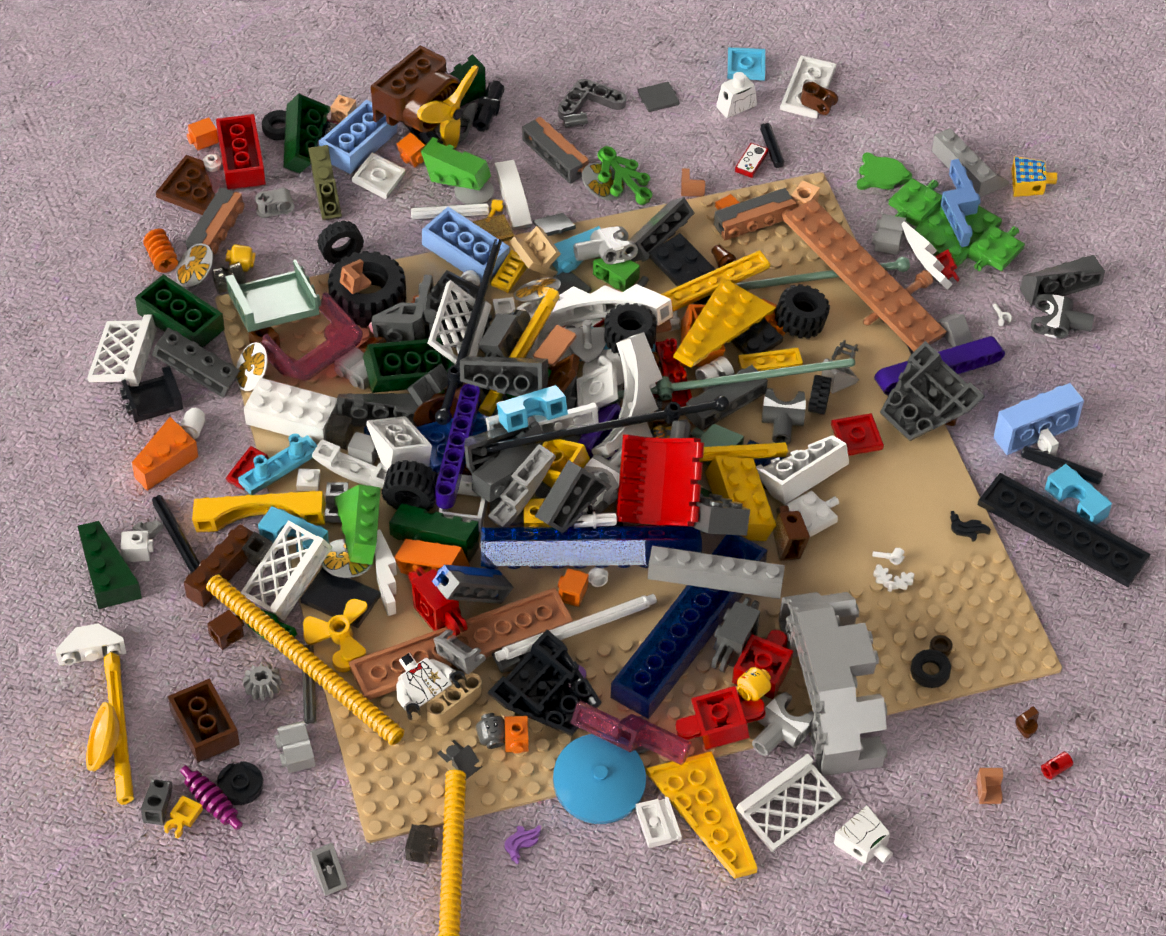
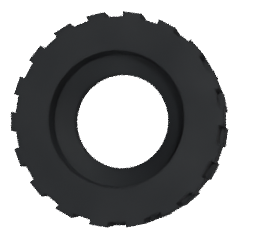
M345 220L328 225L327 228L322 230V233L318 236L319 239H317L318 248L324 259L333 264L341 263L342 258L345 256L350 257L352 253L357 252L359 254L364 246V239L357 226ZM344 237L350 238L343 246L332 248V245L337 240Z

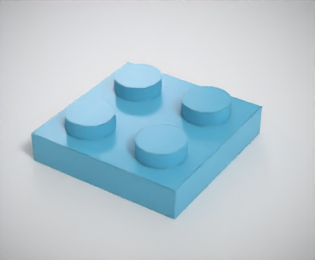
M728 47L727 79H733L736 72H742L750 80L765 81V49Z

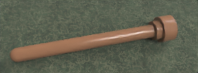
M926 270L921 271L916 275L915 282L905 288V290L911 295L919 288H927L933 283L932 275ZM873 312L863 320V323L869 326L880 317Z

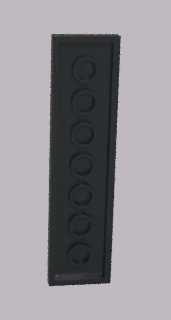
M681 233L649 252V258L677 287L716 270ZM711 295L694 302V304L706 305ZM763 318L762 321L750 326L747 331L731 342L745 355L770 351L783 342V336Z
M1002 473L998 474L978 500V506L1128 588L1151 555Z

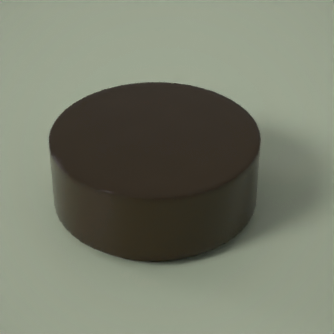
M937 635L931 639L929 649L938 650L949 656L953 644L948 637Z

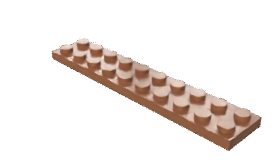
M814 198L784 214L783 220L913 351L919 348L925 341L931 345L945 336L947 331Z
M552 588L466 619L468 630L463 633L460 632L456 637L472 649L480 648L481 652L479 654H483L487 658L492 656V653L509 644H514L541 634L546 630H552L571 623L573 619L556 588ZM448 628L438 629L350 661V670L364 698L372 700L397 690L398 677L406 672L399 659L408 653L412 655L417 663L424 658L435 659L450 666L452 669H457L455 665L437 654L434 638L440 636Z

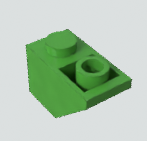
M602 258L593 261V275L612 285L615 289L624 292L639 280L640 265L631 260L616 264H606Z

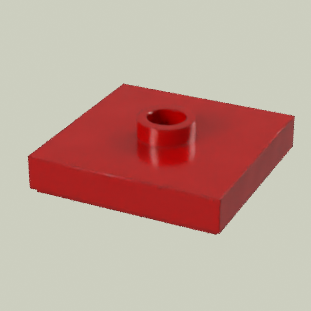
M872 413L831 420L835 437L847 444L848 456L883 450L884 444Z

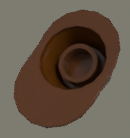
M436 393L417 408L414 414V422L417 427L436 422L435 413L442 408L446 394ZM455 397L450 408L451 419L454 418L458 403Z

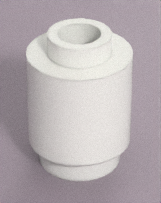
M191 408L185 413L180 426L193 439L199 437L205 423V413L198 408Z

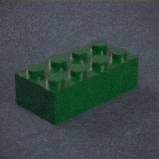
M164 274L135 297L137 314L142 317L144 315H152L156 327L165 332L167 328H170L173 331L179 332L188 340L198 343L202 348L225 330L223 313Z
M436 338L437 342L444 345L441 338ZM429 339L368 344L363 355L372 393L407 390V388L438 365L442 364L448 373V369L455 364L428 344Z

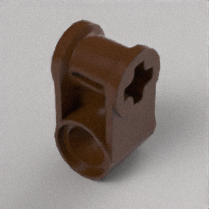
M806 82L802 88L800 101L802 105L822 115H827L831 107L837 104L838 96L835 92L815 82Z

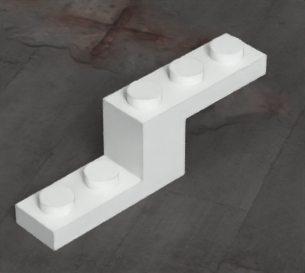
M591 403L567 410L568 415L547 420L542 415H533L527 418L528 426L531 429L530 424L537 421L543 433L599 423L597 405ZM498 415L486 418L487 431L495 428H504L499 422Z

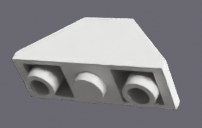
M100 624L76 627L56 649V656L59 666L73 665L79 662L95 661L104 658L110 652L117 655L126 654L123 637Z

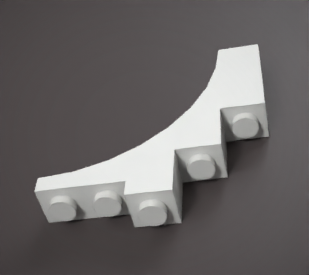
M638 284L622 293L604 285L591 294L573 286L559 295L560 301L556 303L539 334L545 335L551 332L556 325L562 327L586 319L606 318L607 313H610L612 308H616L619 304L625 305V303H638L639 306H646V309H650L652 314L655 315L657 325L659 326L673 317L671 299Z
M642 332L616 343L624 372V397L618 419L648 414L658 410L650 389L656 386L655 382L663 378L645 333ZM647 422L612 429L604 441L592 449L593 455H603L604 458L613 456L616 453L615 450H619L622 447L623 435L653 437Z

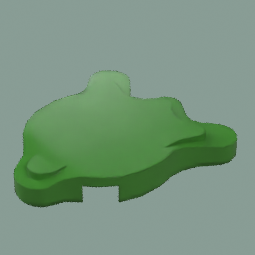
M866 152L862 156L864 165L859 168V173L865 177L857 180L856 186L860 190L870 187L887 190L894 189V186L899 183L900 185L906 184L912 178V173L896 159L877 157Z

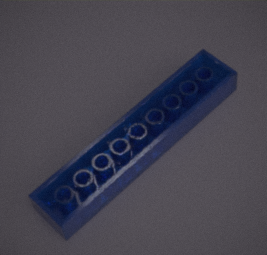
M599 526L596 529L593 527L575 529L574 527H569L564 533L553 527H481V567L497 569L499 566H507L509 569H518L521 566H529L532 569H540L543 566H551L555 569H561L565 566H573L575 568H586L587 566L607 568L609 565H617L620 568H629L631 565H639L642 568H649L652 546L702 553V537L700 530L691 526Z
M726 535L712 555L766 562L768 550L740 535ZM687 585L611 682L610 698L649 719L715 633L717 627L722 624L727 609H732L735 601L738 602L744 593Z

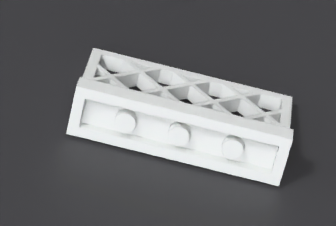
M450 280L446 283L428 344L455 364L457 356L453 353L451 347H456L459 354L462 342L459 341L456 332L460 331L462 338H464L467 326H464L461 317L465 316L467 323L469 322L472 311L469 312L466 302L474 306L476 299ZM451 290L456 293L458 299H453ZM487 301L483 302L467 356H477L478 344L482 339L492 306ZM456 303H460L463 313H459ZM446 305H450L452 315H449ZM452 318H455L458 328H454L451 321ZM442 320H445L448 330H444L441 323ZM450 333L454 343H449L446 334ZM437 335H440L444 345L436 341Z
M144 315L142 320L106 322L87 377L89 382H121V380L126 379V381H129L130 386H139L157 331L152 315ZM111 328H120L113 334L110 332ZM133 328H139L133 333L130 332ZM125 333L128 335L120 341L117 339ZM132 340L134 341L132 345L128 347L125 346V344H127L128 342ZM111 341L115 342V344L111 345L110 347H106V344L110 343ZM120 347L123 349L122 351L118 352L117 354H113V353H112L113 351L117 350V349L120 348ZM107 355L110 356V358L105 360L104 362L101 361L103 357ZM125 355H130V357L126 360H120V358L124 357ZM114 362H117V363H118L116 366L112 367L111 369H109V368L107 367V366L111 365V364L114 363ZM102 369L106 371L101 375H96ZM125 369L124 374H115L119 370Z
M288 520L241 593L255 604L285 621L333 547L321 537L315 536ZM290 530H296L297 538L287 541V535ZM314 540L308 549L303 550V541ZM298 543L299 552L289 555L288 546ZM284 548L285 556L275 559L277 550ZM300 557L297 567L291 568L290 560ZM286 562L287 570L277 573L276 564ZM272 566L273 575L263 578L265 568ZM288 575L286 584L279 587L278 578ZM274 580L275 589L265 592L264 583ZM260 585L259 594L253 596L249 594L253 586ZM275 594L276 599L272 605H267L266 597Z
M806 754L740 802L735 810L737 817L740 820L743 818L771 852L842 800V797L812 764L814 760L809 754ZM811 773L817 779L816 786L804 784V777ZM790 787L800 788L799 798L787 797V789ZM803 789L816 791L815 801L803 799ZM819 793H829L833 800L829 803L820 802ZM772 800L783 801L782 811L769 809L770 802ZM786 802L799 803L798 813L786 812ZM802 804L815 806V813L812 816L802 814ZM756 812L765 814V824L756 823L751 815ZM769 814L782 816L781 826L769 825ZM785 817L797 818V827H784ZM768 830L780 831V839L773 843L767 836Z

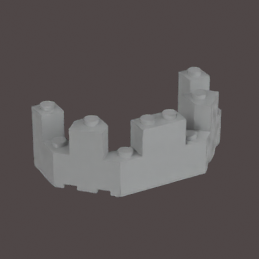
M818 592L782 597L779 614L781 631L787 635L786 648L793 650V657H799L814 717L809 737L818 771L822 776L883 767L884 759L887 758V748L885 744L881 743L880 736L863 739L860 737L861 733L887 730V706L880 694L856 697V676L874 674L876 664H879V657L877 651H873L872 632L867 630L866 623L855 624L856 617H859V608L856 604V599L848 592L823 596Z

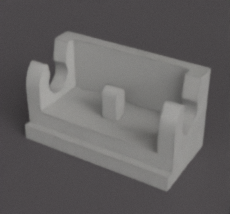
M447 629L438 637L436 636L434 643L437 654L466 674L471 673L486 660L485 655L479 654L481 652L480 648H470L458 640L455 635L447 640L454 632L451 629Z

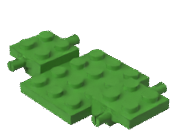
M911 178L889 199L888 205L898 211L895 216L906 218L908 223L916 227L914 230L934 246L937 251L933 255L936 256L949 249L957 267L969 258L976 262L974 268L978 269V271H981L986 265L993 266L1002 271L1024 249L1025 243L1014 238L1019 233L1018 228L1013 226L1008 232L1002 231L998 228L1002 223V219L979 205L976 214L965 216V221L971 226L973 234L970 237L969 246L961 247L941 207L942 195L934 191L939 185L935 180H932L925 186Z

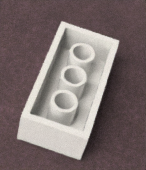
M259 378L244 407L245 421L247 425L288 436L297 433L303 438L308 435L315 443L319 444L321 439L327 441L338 419L337 398Z

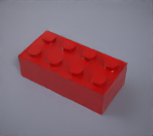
M254 114L217 118V134L227 189L266 185Z

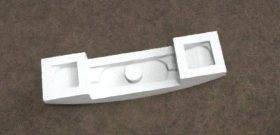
M323 439L320 440L312 453V457L316 461L351 481L383 488L387 468L382 463H379L376 467L340 452L341 447Z

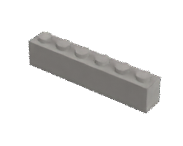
M652 546L648 579L780 599L785 565Z

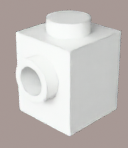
M148 531L121 532V553L124 561H150V552H154V541L149 539Z

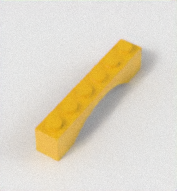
M323 491L269 493L265 495L216 498L205 497L194 499L192 521L196 533L219 531L226 525L239 519L265 515L273 506L277 509H283L293 516L304 518L311 524L325 525L326 502Z

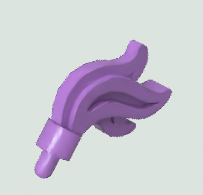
M540 825L529 831H525L522 826H517V832L505 841V850L516 864L520 862V848H528L537 844L541 833Z

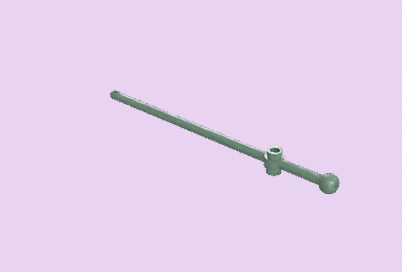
M899 257L895 262L880 263L886 271L897 269L899 272H906L910 268L909 259L906 257ZM833 270L741 282L736 283V285L749 290L837 278L839 276Z
M850 358L672 383L668 377L663 376V379L657 381L656 386L650 390L652 394L659 395L660 400L667 401L672 398L673 391L852 367L855 365V359ZM624 390L618 391V399L610 404H615L619 399H623Z

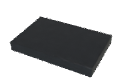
M322 567L300 600L302 604L331 617L343 615L346 604L351 599L365 601L368 606L367 610L350 624L359 628L381 595L380 591L350 578L334 576Z

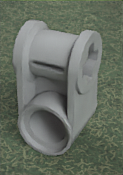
M286 188L259 192L255 196L256 203L258 204L256 214L262 218L288 214L295 207L290 191Z

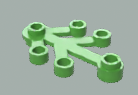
M604 146L597 154L602 162V170L598 175L599 181L603 183L609 181L611 177L609 169L611 166L615 170L614 183L610 189V193L613 196L618 197L621 195L623 180L636 194L635 198L638 204L645 205L649 203L653 195L651 190L646 187H639L632 179H637V182L642 186L648 185L650 181L648 174L636 172L638 162L633 159L617 156L616 151L612 147Z

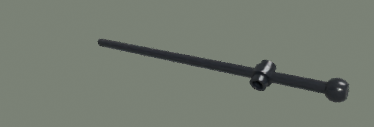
M497 238L493 242L456 363L448 369L447 380L449 386L442 408L435 413V420L440 425H446L451 421V404L456 389L463 385V382L460 381V360L467 356L502 244L501 239H499L498 244Z
M717 396L714 401L680 407L676 402H670L663 411L490 443L486 448H488L489 452L661 419H664L667 424H672L673 421H678L682 415L714 409L718 412H724L729 408V401L725 396Z

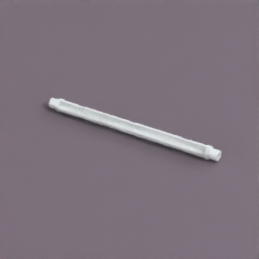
M654 594L644 595L549 631L559 640H563L649 608L650 605L657 603V599ZM543 633L503 647L502 650L494 653L498 662L504 659L509 660L530 652L533 643Z

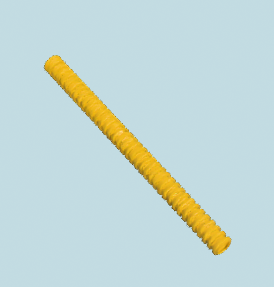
M219 574L213 576L208 581L206 589L212 595L221 600L223 604L230 608L232 612H235L237 616H240L245 623L254 628L256 632H259L261 636H264L266 640H269L270 644H274L275 648L288 657L290 661H293L295 665H298L300 669H303L305 673H308V676L313 678L315 682H318L320 686H323L325 690H328L329 694H333V697L336 699L338 698L340 703L348 707L349 711H353L354 715H358V718L363 720L365 724H368L370 728H373V731L378 733L380 737H383L392 746L403 738L405 732L403 728L394 723V720L389 719L388 715H384L383 711L374 706L372 702H369L367 698H364L363 694L354 689L352 685H349L347 681H344L342 677H339V674L334 672L332 668H329L327 664H324L322 660H319V657L314 656L313 652H309L308 648L304 647L302 643L290 635L288 631H285L283 627H280L278 623H275L273 619H270L269 615L261 611L259 607L233 587L231 583L227 582Z
M461 770L448 771L445 780L443 865L441 867L442 885L440 893L441 912L439 913L440 933L438 936H460L461 871L463 870L462 851L464 844L463 818L465 817L466 773Z

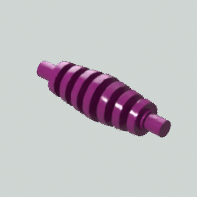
M187 765L181 768L180 773L186 778L185 785L187 788H190V792L195 795V799L200 802L202 807L210 814H213L222 824H230L235 830H239L243 823L237 818L238 811L236 808H233V804L228 800L221 788L216 787L215 783L209 781L206 776H202V773L198 770L192 771Z

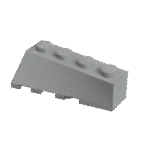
M951 128L934 135L932 152L949 169L951 160L959 159L961 165L966 168L969 180H972L974 190L979 194L980 198L1009 185L1008 180L988 167Z

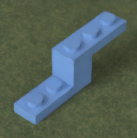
M959 159L951 160L949 175L956 189L943 192L941 207L961 247L969 246L970 237L973 234L971 226L965 221V216L976 214L981 200L979 194L974 190L972 180H969L966 168L961 165Z

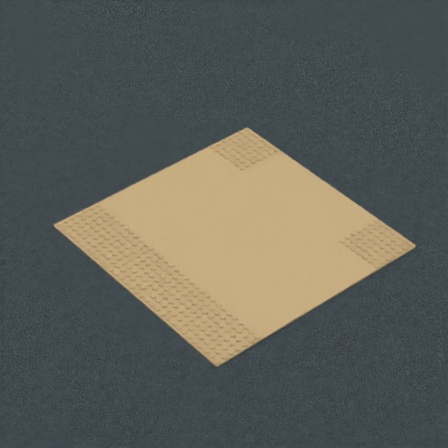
M822 172L687 199L686 201L695 214L671 237L673 238L681 233L715 269L719 268L714 255L711 253L715 245H721L725 250L733 254L736 260L761 250L771 264L770 269L741 282L832 270L785 221L724 241L722 235L714 226L715 211H718L715 207L716 201L731 194L741 203L785 188L791 196L803 180L820 187L818 203L855 239ZM667 204L575 222L576 229L548 237L555 244L598 226L601 229L620 226L628 232L629 240ZM531 232L497 239H501L502 242L510 246V253L511 250H514L509 243L514 236L525 240ZM433 252L395 259L404 270L406 303H410L415 295H419V283L423 282L424 275H432L435 286L446 270L459 277L464 273ZM601 257L584 260L575 270L571 271L592 289L589 294L604 285L615 289L612 285L593 275V261ZM650 258L644 262L641 260L635 262L640 265L639 280L642 276H646L649 279L645 288L662 294L677 287ZM527 268L513 288L507 293L491 286L494 275L490 279L485 295L486 301L492 305L489 313L492 316L490 325L495 318L493 299L513 297L515 309L517 310V307L527 302L515 299L514 293L519 287L533 280L552 277ZM330 273L309 277L310 284L314 285L315 292L319 294L321 299V306H319L320 315L271 326L279 334L281 348L267 356V369L263 378L335 398L339 394L372 393L370 386L363 390L359 387H354L349 379L340 377L335 372L334 359L350 346L358 348L370 337H374V334L370 331L369 326L367 328H361L360 325L352 326L348 321L344 322L339 316L335 315L329 301L328 279ZM840 277L747 290L760 299L764 298L778 305L780 296L786 288H790L792 285L798 286V284H803V286L809 285L813 289H818V292L823 293L829 301L830 310L821 333H818L815 337L811 336L808 339L802 337L801 339L797 336H790V333L787 332L783 336V342L770 351L799 348L803 365L822 363L826 358L832 360L836 347H840V342H843V340H846V344L858 345L857 348L859 350L855 352V365L849 368L859 381L833 394L830 392L825 415L808 412L815 375L822 376V371L767 378V388H773L775 396L781 401H791L796 397L798 391L805 392L804 426L792 425L791 442L786 444L788 449L786 457H789L792 451L806 450L808 445L832 435L835 436L831 420L869 413L873 415L884 444L883 450L848 456L849 464L800 495L802 496L812 490L825 502L836 496L839 504L830 509L838 516V522L811 536L801 559L780 561L773 531L766 541L727 539L725 534L702 533L691 526H661L622 522V527L615 526L610 528L611 535L608 538L605 537L604 533L593 532L588 527L590 536L586 538L579 537L578 530L574 529V527L571 528V526L564 533H552L550 531L530 533L524 531V522L510 525L505 531L488 517L490 514V502H488L482 532H479V548L469 565L476 568L500 570L514 588L502 604L459 601L460 615L465 620L552 588H556L559 594V579L561 575L565 576L568 568L580 570L586 574L595 567H601L608 571V581L605 585L594 587L588 582V589L580 607L564 603L573 621L644 595L654 594L657 603L650 605L649 608L561 640L566 645L567 652L573 662L576 661L578 665L586 670L587 675L585 679L589 681L602 703L573 736L528 718V752L518 754L505 752V744L498 748L488 749L487 746H483L479 742L476 724L482 720L481 716L494 713L495 716H501L504 720L507 716H523L505 709L488 694V691L502 676L506 678L512 672L501 673L493 656L487 657L483 663L472 671L482 678L481 698L442 727H432L428 723V702L420 706V716L417 712H412V720H409L407 712L397 700V690L369 700L379 710L383 711L384 715H388L389 719L394 720V723H397L404 729L403 738L393 746L388 741H385L383 737H380L378 733L374 732L373 728H370L363 720H360L358 715H354L353 711H349L348 707H345L343 703L338 701V698H334L333 694H329L328 690L324 689L366 842L373 843L444 825L446 773L457 769L452 766V760L447 763L437 753L442 750L446 754V749L454 745L453 740L463 748L469 745L479 760L474 766H483L466 779L464 820L557 797L553 786L554 767L559 754L569 743L588 734H607L605 728L642 715L648 728L652 729L651 735L657 746L655 749L639 754L644 764L645 772L646 768L711 751L714 758L753 749L752 741L766 728L758 721L747 723L750 738L705 750L702 736L682 741L679 739L675 727L678 719L695 715L691 698L733 686L737 690L738 685L732 683L734 667L728 665L724 673L719 671L720 664L717 669L711 668V664L716 654V650H713L717 639L714 637L717 627L725 622L724 616L727 609H732L737 600L743 604L746 597L751 598V605L754 600L760 603L758 610L760 611L759 625L761 627H758L757 636L766 639L770 631H781L779 614L782 597L818 592L821 596L848 592L856 599V604L859 608V617H856L855 624L866 623L867 630L872 632L873 651L876 650L879 657V664H876L874 674L856 676V697L880 694L886 703L887 715L1061 672L1062 666L987 510L977 505L980 496L946 425L939 426L909 441L880 414L889 395H885L874 379L875 374L882 368L908 361L911 353L906 343L881 318H878L869 326L864 325L863 320L874 311ZM371 285L358 293L370 294L382 288ZM229 294L219 295L215 298L218 311L223 313L225 328L223 331L232 363L237 367L240 355L250 345L249 335ZM689 305L678 309L680 329L656 333V342L674 338L677 340V347L679 348L681 345V320ZM731 341L729 343L726 342L724 344L726 350L723 357L731 363L734 373L737 374L740 370L738 355L744 354ZM451 347L453 353L458 357L456 348ZM844 348V349H843V350L848 351V352H850V353H851V351H852V350L847 349V348ZM479 349L476 357H485V353ZM841 352L833 361L850 359V355ZM579 361L577 378L583 376L584 361ZM683 366L687 373V381L697 380L696 370L702 366H693L692 368ZM702 388L690 389L692 397H697L705 392ZM240 389L244 406L253 390L244 391ZM399 390V391H389V392H378V393H374V394H389V393H395V394H410L408 390ZM765 395L715 423L744 436L743 445L775 443L772 440L773 423H762ZM621 399V402H620V407H621V408H622V404H623V399ZM685 415L680 416L679 420L687 419L688 423L691 424L690 430L692 433L696 426ZM338 417L327 441L340 446V452L348 455V445L355 432L370 435L368 427H339ZM653 421L647 422L650 430L653 428ZM657 424V426H669L668 424ZM250 425L256 449L267 454L269 458L290 446L288 435ZM379 455L374 463L376 467L381 463ZM312 458L273 482L267 488L268 492L273 494L309 492L297 491L298 469H320L318 491H323L325 502L327 482H348L349 489L359 485V483L334 473ZM756 458L754 462L756 466L762 465L764 467L771 464V460L775 458ZM702 461V480H698L697 484L712 492L705 473L709 466ZM762 482L774 520L776 521L778 516L776 509L785 504L772 497ZM381 488L377 530H381L393 557H395L404 541L397 540L390 535L389 521L397 510L389 506L383 499ZM534 493V495L532 496L531 499H541V498L537 497L536 494ZM457 494L456 502L452 508L448 509V512L478 516L481 497ZM618 499L611 503L602 513H616L617 516ZM436 500L434 507L428 511L429 514L439 512ZM951 511H955V514H958L962 522L980 520L981 524L987 525L991 529L990 534H977V539L974 542L969 537L956 535L951 530ZM342 523L319 525L328 531L329 543L339 539H346L341 529ZM287 537V541L295 539L297 537ZM296 544L288 546L289 555L297 552ZM652 546L785 565L781 597L778 599L738 592L730 593L724 590L648 579ZM895 548H901L904 550L902 556L905 558L899 565H894L889 559L873 557L872 554L873 551L893 553ZM374 554L373 564L370 569L364 574L350 579L379 591ZM300 557L290 560L291 568L297 567ZM397 563V575H394L397 594L393 595L396 601V614L387 615L380 596L360 627L351 626L353 638L366 649V655L433 632L414 608L412 584L408 575L400 572ZM880 564L883 569L888 568V574L892 575L891 581L893 582L894 577L899 576L900 578L902 572H905L906 575L910 572L914 573L913 585H908L907 590L898 588L892 589L889 592L888 588L883 584L876 583V577L873 576L876 565ZM322 565L320 566V568L318 569V571L316 572V574L314 575V577L312 578V580L310 581V583L308 584V586L306 587V589L304 590V592L307 590V588L309 587V585L312 583V581L314 580V578L317 576V574L319 573V571L322 569V567H323ZM299 598L304 619L312 616L328 622L332 618L323 612L302 604ZM340 628L336 632H341L345 628ZM944 635L953 644L952 651L947 656L951 664L950 677L940 687H923L912 678L910 671L912 659L920 651L929 649L930 641L933 637ZM331 637L314 644V656L319 657V660H322L324 664H327L329 668L338 673L339 677H342L344 681H347L349 685H352L354 689L361 693L351 670L339 672L333 667L332 657L336 651L341 650L340 645L335 644ZM798 656L792 658V665L775 696L776 698L784 692L790 694L792 700L786 711L790 715L797 717L813 711ZM929 662L922 666L923 671L927 674L934 675L939 672V667L934 663ZM459 668L454 669L455 671H461V672H463V671L460 670ZM766 696L760 698L763 700L765 707L773 700Z

